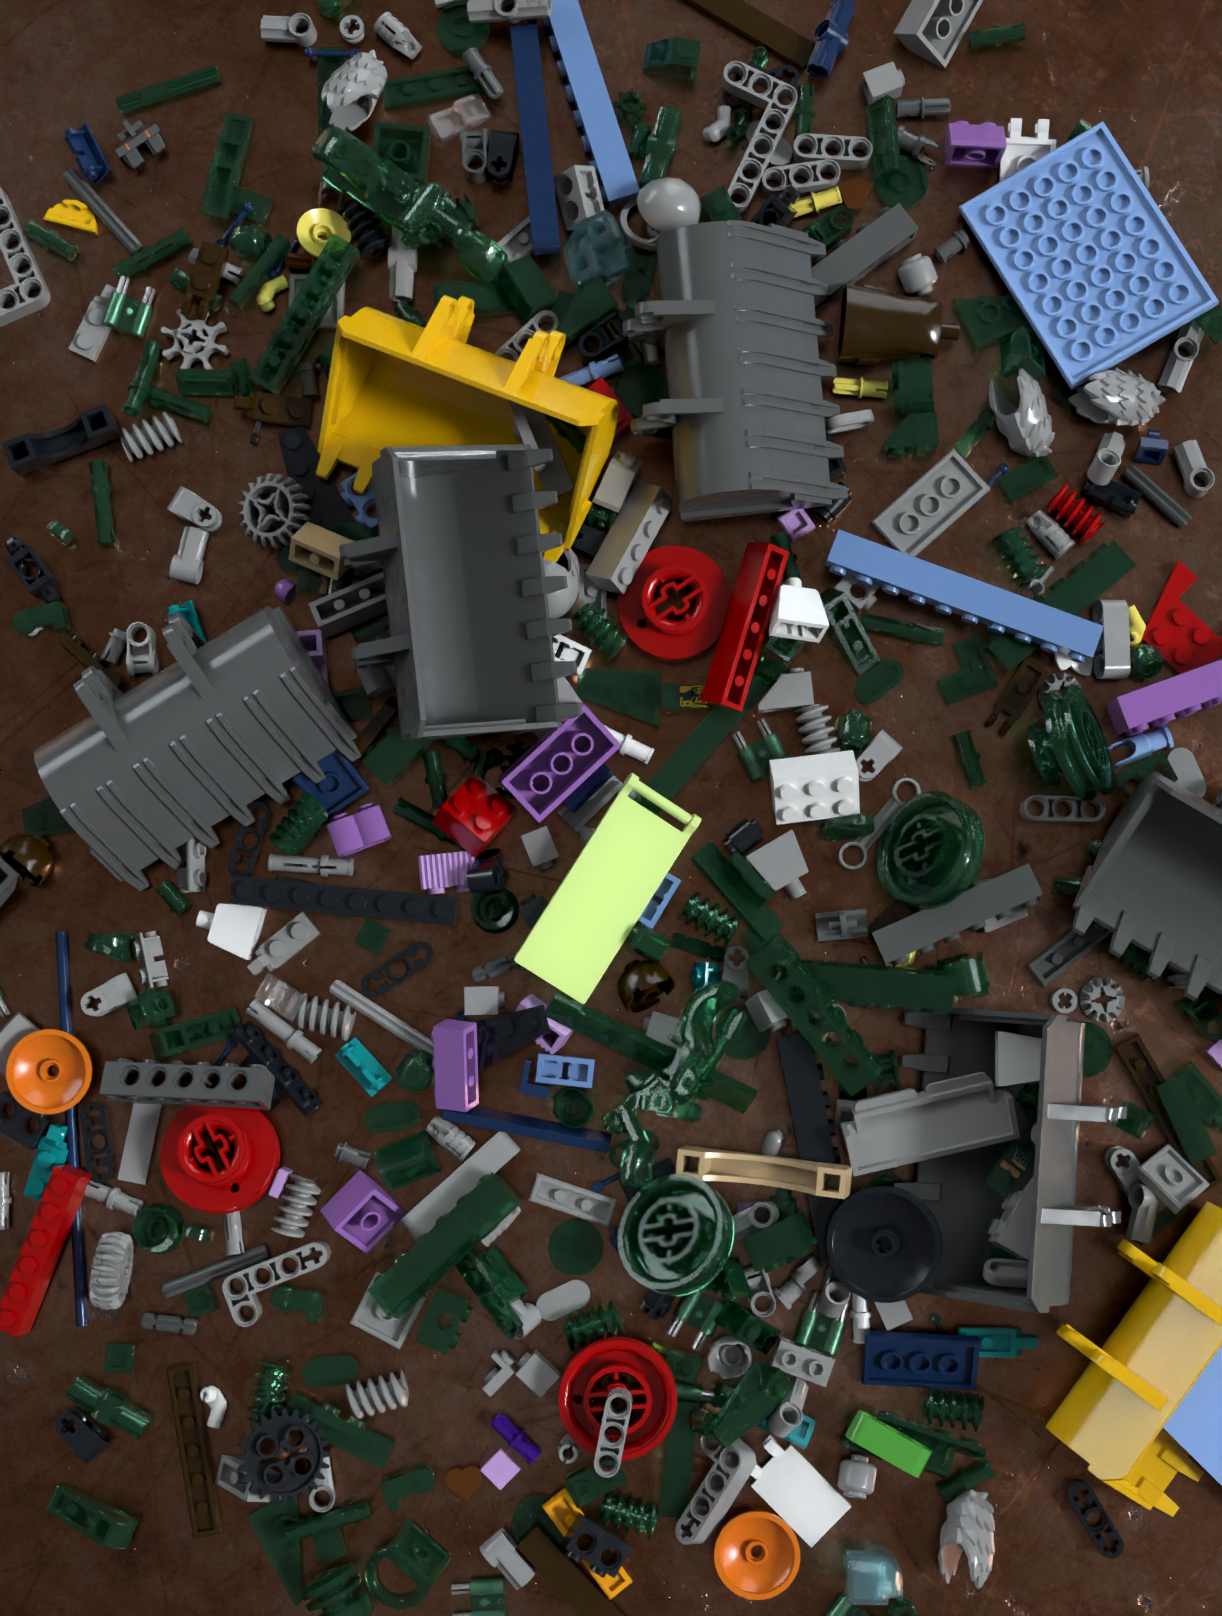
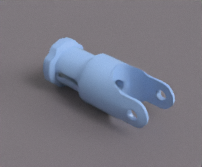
M1163 724L1158 730L1147 734L1142 732L1113 743L1106 750L1109 751L1122 746L1132 748L1134 754L1131 757L1113 765L1114 767H1120L1152 755V752L1162 748H1173L1174 742L1168 727Z

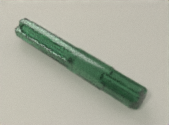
M212 65L118 96L116 103L121 112H126L220 81L221 76L217 66Z

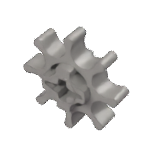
M178 309L176 313L181 319L180 327L175 330H170L164 326L161 328V332L165 337H172L175 340L172 348L162 352L166 360H170L176 355L183 356L184 362L180 370L184 375L189 374L191 364L197 361L204 364V368L208 373H212L213 368L208 362L209 356L214 352H220L223 355H228L229 353L225 345L215 343L216 336L219 333L226 332L227 327L223 322L209 327L205 324L206 319L204 321L199 319L187 320L186 315L181 314V309Z

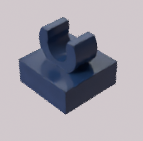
M1148 429L1147 437L1140 438L1134 452L1135 462L1162 464L1168 451V440L1159 439L1160 431Z

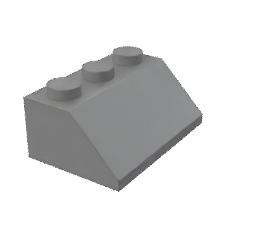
M912 0L896 27L894 35L907 50L941 68H946L983 0Z

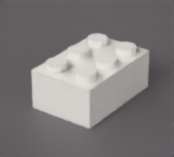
M853 750L769 760L772 805L777 825L860 815L859 776Z

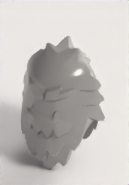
M374 49L369 53H357V55L345 61L340 68L331 73V77L323 86L321 99L322 102L327 101V107L331 109L332 115L329 124L330 126L334 125V132L337 134L347 130H355L363 121L365 122L371 115L387 81V71L385 66H383L384 62L377 59Z
M1114 367L1113 370L1101 371L1090 376L1089 380L1092 382L1085 386L1077 387L1076 391L1078 393L1069 397V402L1078 408L1076 413L1080 416L1091 419L1095 423L1116 424V426L1145 424L1153 418L1154 413H1159L1158 406L1166 401L1164 397L1160 396L1161 391L1156 389L1154 383L1145 380L1139 373L1134 375L1130 370L1125 373L1117 367Z
M1019 368V376H1017L1020 393L1019 409L1007 400L1001 386L998 387L994 380L990 381L989 405L996 416L995 419L999 432L1006 435L1012 451L1030 457L1047 456L1049 453H1052L1049 446L1054 440L1055 432H1052L1051 415H1048L1046 400L1037 380H1034L1023 368Z
M970 1489L956 1497L946 1507L947 1519L940 1530L941 1544L938 1561L940 1574H942L944 1582L949 1584L951 1576L956 1573L958 1561L963 1550L968 1557L971 1581H974L975 1587L980 1589L988 1579L992 1570L993 1554L995 1553L993 1534L995 1522L992 1514L994 1509L986 1500L988 1492Z

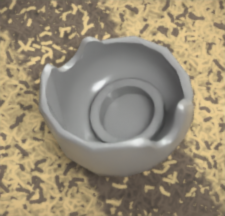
M736 1336L721 1337L712 1344L708 1352V1368L710 1372H716L722 1379L739 1378L747 1373L752 1362L749 1346Z

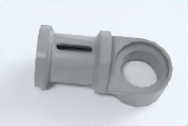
M814 1253L808 1255L797 1264L790 1280L779 1289L775 1288L772 1290L788 1310L792 1308L791 1304L801 1295L810 1292L804 1283L818 1272L823 1265Z

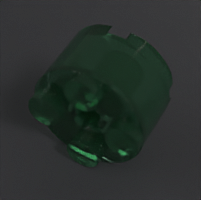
M930 357L897 360L896 363H891L893 388L899 387V389L894 390L895 413L901 414V416L934 413Z
M975 952L976 957L970 959L968 953L938 960V966L930 963L929 969L936 998L945 1001V1004H953L962 1001L961 996L972 994L976 998L990 994L989 988L992 984L984 952Z

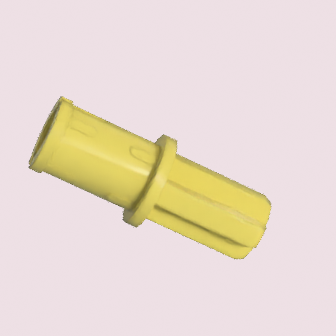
M838 186L815 194L812 191L811 195L798 199L795 205L791 204V207L798 212L794 217H798L813 211L819 213L820 209L841 204L842 198Z
M835 377L832 383V391L835 394L856 395L858 399H861L862 396L883 399L887 397L888 381L864 380V377H860V379Z

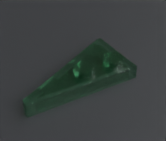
M287 1496L286 1504L283 1505L280 1503L279 1497H277L273 1504L267 1503L249 1514L247 1519L296 1607L302 1602L298 1500L294 1503L290 1496Z

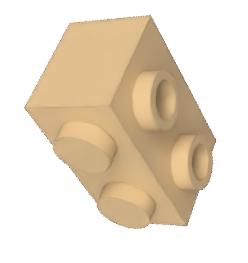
M307 521L291 537L289 560L338 581L349 569L344 567L343 559L340 558L339 546L355 541Z

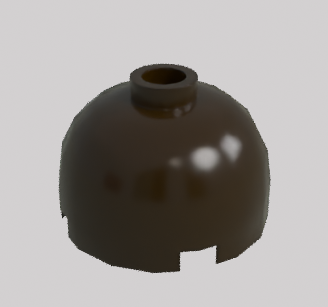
M15 834L0 846L2 859L18 874L19 879L23 881L25 876L33 880L30 885L34 887H39L52 870L53 858L47 848L49 843L38 834L34 837L29 834Z
M634 960L625 966V971L619 978L618 995L626 1011L629 1012L631 1008L633 1013H637L659 1003L660 999L656 997L664 991L668 996L675 987V981L667 969L656 961Z

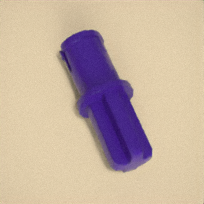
M499 1414L493 1419L491 1426L508 1442V1448L512 1447L528 1465L538 1458L542 1451L524 1435L525 1431L523 1429L520 1431L504 1414Z

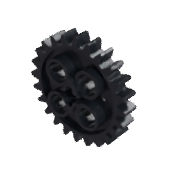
M282 1407L280 1415L277 1416L275 1410L270 1409V1418L267 1419L263 1414H260L259 1420L261 1423L259 1425L253 1422L249 1423L253 1429L252 1433L242 1432V1435L248 1440L246 1443H238L237 1445L244 1449L243 1454L236 1455V1459L244 1461V1464L239 1466L237 1471L247 1472L242 1478V1482L252 1481L248 1490L254 1492L259 1488V1499L262 1500L268 1493L269 1502L272 1504L277 1496H279L280 1503L283 1505L286 1504L287 1496H290L291 1500L296 1503L298 1493L307 1498L308 1491L306 1488L310 1486L315 1490L318 1489L314 1482L316 1478L325 1479L324 1475L320 1473V1469L329 1468V1465L323 1462V1458L331 1456V1453L323 1451V1447L327 1446L330 1442L320 1439L325 1430H315L318 1424L317 1420L314 1419L307 1423L308 1413L305 1412L298 1418V1409L294 1408L289 1416L287 1409ZM298 1429L301 1436L297 1444L290 1445L287 1441V1435L291 1430ZM264 1438H270L273 1442L272 1450L267 1454H262L259 1450V1444ZM308 1446V1450L305 1452L288 1455L285 1463L276 1459L264 1465H259V1461L262 1459L281 1455V1449L292 1452L301 1447ZM299 1458H306L308 1462L307 1469L303 1473H296L294 1469L295 1462ZM277 1466L280 1470L279 1478L275 1482H268L266 1478L269 1468Z

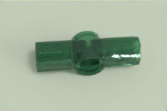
M668 105L660 106L653 134L650 133L644 155L646 159L639 178V186L642 188L652 180L664 178L668 165L672 163L677 144L676 137L682 121V112L675 107Z
M80 1374L72 1382L65 1396L70 1401L91 1412V1417L106 1426H115L137 1440L141 1438L152 1419L150 1415L129 1404L127 1399L119 1392L110 1388L104 1389Z

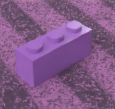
M446 1019L433 1026L431 1040L434 1044L432 1068L435 1071L433 1095L436 1101V1108L467 1112L479 1104L477 1023Z

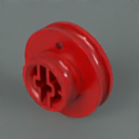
M685 546L656 548L646 553L625 594L618 593L617 610L619 621L627 638L637 649L646 655L670 662L689 660L703 654L718 641L731 600L730 588L726 577L718 565L700 551ZM668 580H681V581H683V582L680 583L679 585H677V584L675 583V581L669 582V583L665 584V582L668 581ZM659 587V598L654 601V595ZM689 589H693L692 593L682 599L680 610H677L673 605L661 614L657 612L667 605V595L671 594L676 599ZM695 602L693 611L690 614H688L690 605ZM640 620H644L647 624L644 629L639 628L637 625Z
M186 1106L174 1117L166 1129L160 1150L162 1173L171 1191L191 1207L205 1213L218 1215L235 1213L257 1202L272 1185L280 1162V1145L277 1133L269 1119L258 1109ZM221 1130L230 1135L229 1139L223 1136ZM209 1134L213 1142L222 1147L218 1152L226 1167H223L222 1163L213 1158L217 1156V1153L208 1137ZM209 1167L211 1171H206L204 1169ZM240 1187L237 1192L231 1191L232 1188Z
M607 1337L585 1346L568 1364L559 1390V1411L564 1427L570 1437L583 1450L595 1456L607 1399L605 1396H608L609 1392L616 1387L627 1389L632 1395L633 1403L621 1461L630 1460L654 1449L669 1432L677 1408L676 1384L668 1364L651 1346L629 1337ZM619 1372L626 1373L633 1377L635 1381H627V1376L621 1375ZM614 1373V1375L608 1377V1383H600L608 1374ZM579 1394L583 1397V1401L575 1403L573 1397ZM614 1399L611 1401L612 1406L616 1409H623L627 1406L624 1399L622 1404H614ZM610 1426L605 1430L606 1434L611 1438H617L621 1435L620 1429L615 1426ZM604 1455L601 1457L602 1459L615 1461V1459L610 1455Z

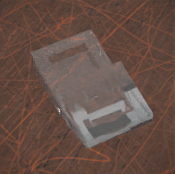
M475 93L455 101L453 107L429 115L427 121L439 144L459 136L460 129L464 128L465 131H469L488 120L491 115L479 93Z
M269 972L254 996L290 1021L294 1020L306 999V996Z

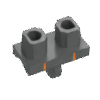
M127 119L122 121L126 129L117 134L121 141L130 136L132 139L116 149L115 152L132 169L144 162V159L137 150L144 143H146L153 155L165 148L164 142L159 135L161 131L156 123L137 135L136 132L144 127L140 120L132 125L129 124Z
M866 909L815 913L818 942L869 937Z

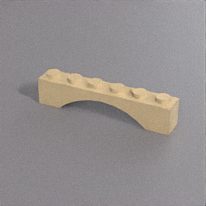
M685 1145L678 1149L675 1177L700 1181L765 1185L800 1191L815 1196L845 1199L850 1195L852 1166Z

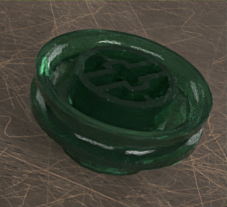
M1074 684L1065 686L1062 696L1056 691L1046 693L1043 709L1047 728L1042 729L1039 724L1034 723L1029 725L1027 729L1030 751L1044 782L1050 788H1056L1061 783V777L1065 776L1075 794L1084 802L1094 800L1097 791L1105 796L1113 793L1115 790V772L1110 750L1099 720L1084 693Z
M928 791L906 801L888 821L878 846L877 869L881 883L886 891L900 901L926 910L940 908L958 898L976 878L982 864L985 837L981 819L970 805L945 792Z
M671 1174L657 1178L636 1193L622 1215L618 1230V1251L623 1266L637 1282L661 1295L683 1296L696 1292L709 1284L720 1273L728 1260L734 1240L733 1216L725 1199L716 1190L698 1178L685 1174Z

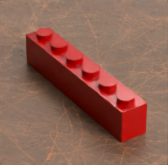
M747 543L700 701L719 709L742 712L788 559V551L771 543Z
M69 1164L54 1166L0 1302L1 1331L15 1337L30 1332L92 1174Z

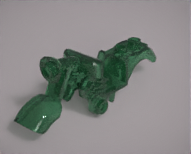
M331 125L327 127L313 145L312 155L314 159L325 165L321 172L322 179L341 193L347 192L401 231L403 235L401 242L410 249L414 250L416 246L419 247L422 244L428 245L433 235L424 227L432 223L440 229V232L458 250L456 260L460 266L484 284L490 283L507 261V253L498 244L479 230L471 231L474 223L459 222L456 217L447 214L451 213L456 204L450 200L452 195L436 182L426 183L424 181L420 185L392 160L387 159L385 161L361 140L337 126Z
M721 980L709 983L701 989H696L684 1008L674 1034H669L668 1039L677 1046V1053L672 1064L665 1070H636L625 1076L624 1084L629 1092L613 1112L601 1118V1121L606 1123L604 1128L616 1135H620L621 1132L630 1133L632 1140L628 1141L621 1158L620 1178L622 1185L640 1189L648 1186L652 1179V1166L656 1156L651 1146L648 1145L650 1141L636 1114L637 1110L656 1111V1115L659 1117L682 1119L691 1123L701 1118L702 1108L697 1101L698 1099L703 1101L708 1099V1096L704 1095L702 1091L706 1084L714 1087L715 1081L711 1078V1075L721 1062L731 1041L736 1040L747 1018L746 1012L736 1007L732 1008L720 1029L721 1036L714 1047L712 1039L714 1021L721 1010L739 999L740 992L737 985Z

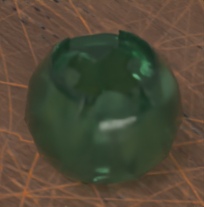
M1141 644L1131 651V672L1134 675L1146 679L1160 673L1164 664V657L1159 648L1152 644Z

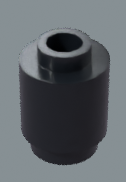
M839 482V483H838L839 485H842V486L847 487V486H846L845 484H843L842 482ZM847 487L848 498L832 500V505L814 507L812 509L813 512L822 521L829 524L832 520H836L852 502L853 499L850 496L852 491Z
M745 817L725 834L727 837L722 842L737 858L740 854H746L764 839L761 835L764 830L754 818L749 821Z

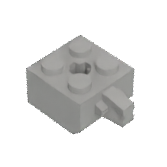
M1034 1176L1023 1191H1015L1014 1194L1009 1193L1001 1207L1005 1210L1000 1220L996 1218L988 1231V1234L991 1235L988 1240L990 1243L1018 1259L1029 1260Z

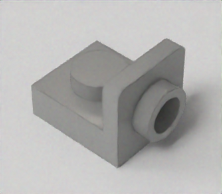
M495 1349L490 1355L501 1368L498 1370L494 1367L484 1377L487 1383L482 1389L489 1397L516 1370L513 1366L515 1360L505 1350L500 1353Z

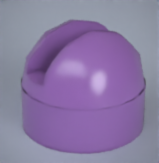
M287 579L280 580L275 586V594L286 604L290 603L299 591V586Z

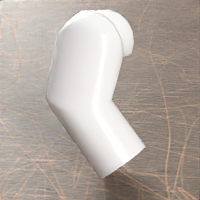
M208 1386L200 1392L201 1400L205 1401L211 1409L207 1425L220 1429L227 1408V1401L217 1387Z

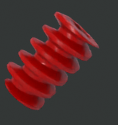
M1066 483L1048 502L1050 506L1047 513L1051 514L1058 511L1055 520L1058 522L1066 518L1064 528L1067 529L1074 526L1071 535L1074 537L1082 533L1080 543L1083 544L1089 541L1107 521L1099 523L1102 517L1101 513L1094 516L1091 515L1094 509L1093 505L1083 508L1086 501L1084 497L1075 501L1076 490L1066 493L1069 487V483Z

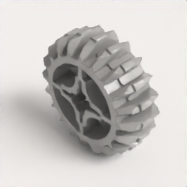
M269 473L266 474V478L262 476L257 477V484L253 482L248 483L250 492H242L244 497H246L245 501L238 502L243 507V511L239 512L238 515L244 518L239 525L247 529L245 532L247 537L253 538L252 541L254 543L262 544L263 547L270 548L273 546L278 549L282 548V545L289 546L291 537L303 526L304 520H310L309 516L305 515V511H308L311 507L308 504H304L309 497L307 494L302 493L304 488L296 484L295 479L287 478L283 474L275 475ZM277 490L275 494L272 493L269 499L264 500L269 493ZM269 506L275 508V509H276L275 512H276L277 514H279L280 516L275 515V514L273 513V509H271ZM285 522L280 529L272 532L273 528H277L279 523Z
M117 1231L106 1232L98 1242L91 1266L89 1285L90 1301L95 1307L107 1310L117 1309L125 1300L130 1284L134 1257L133 1240L128 1234Z

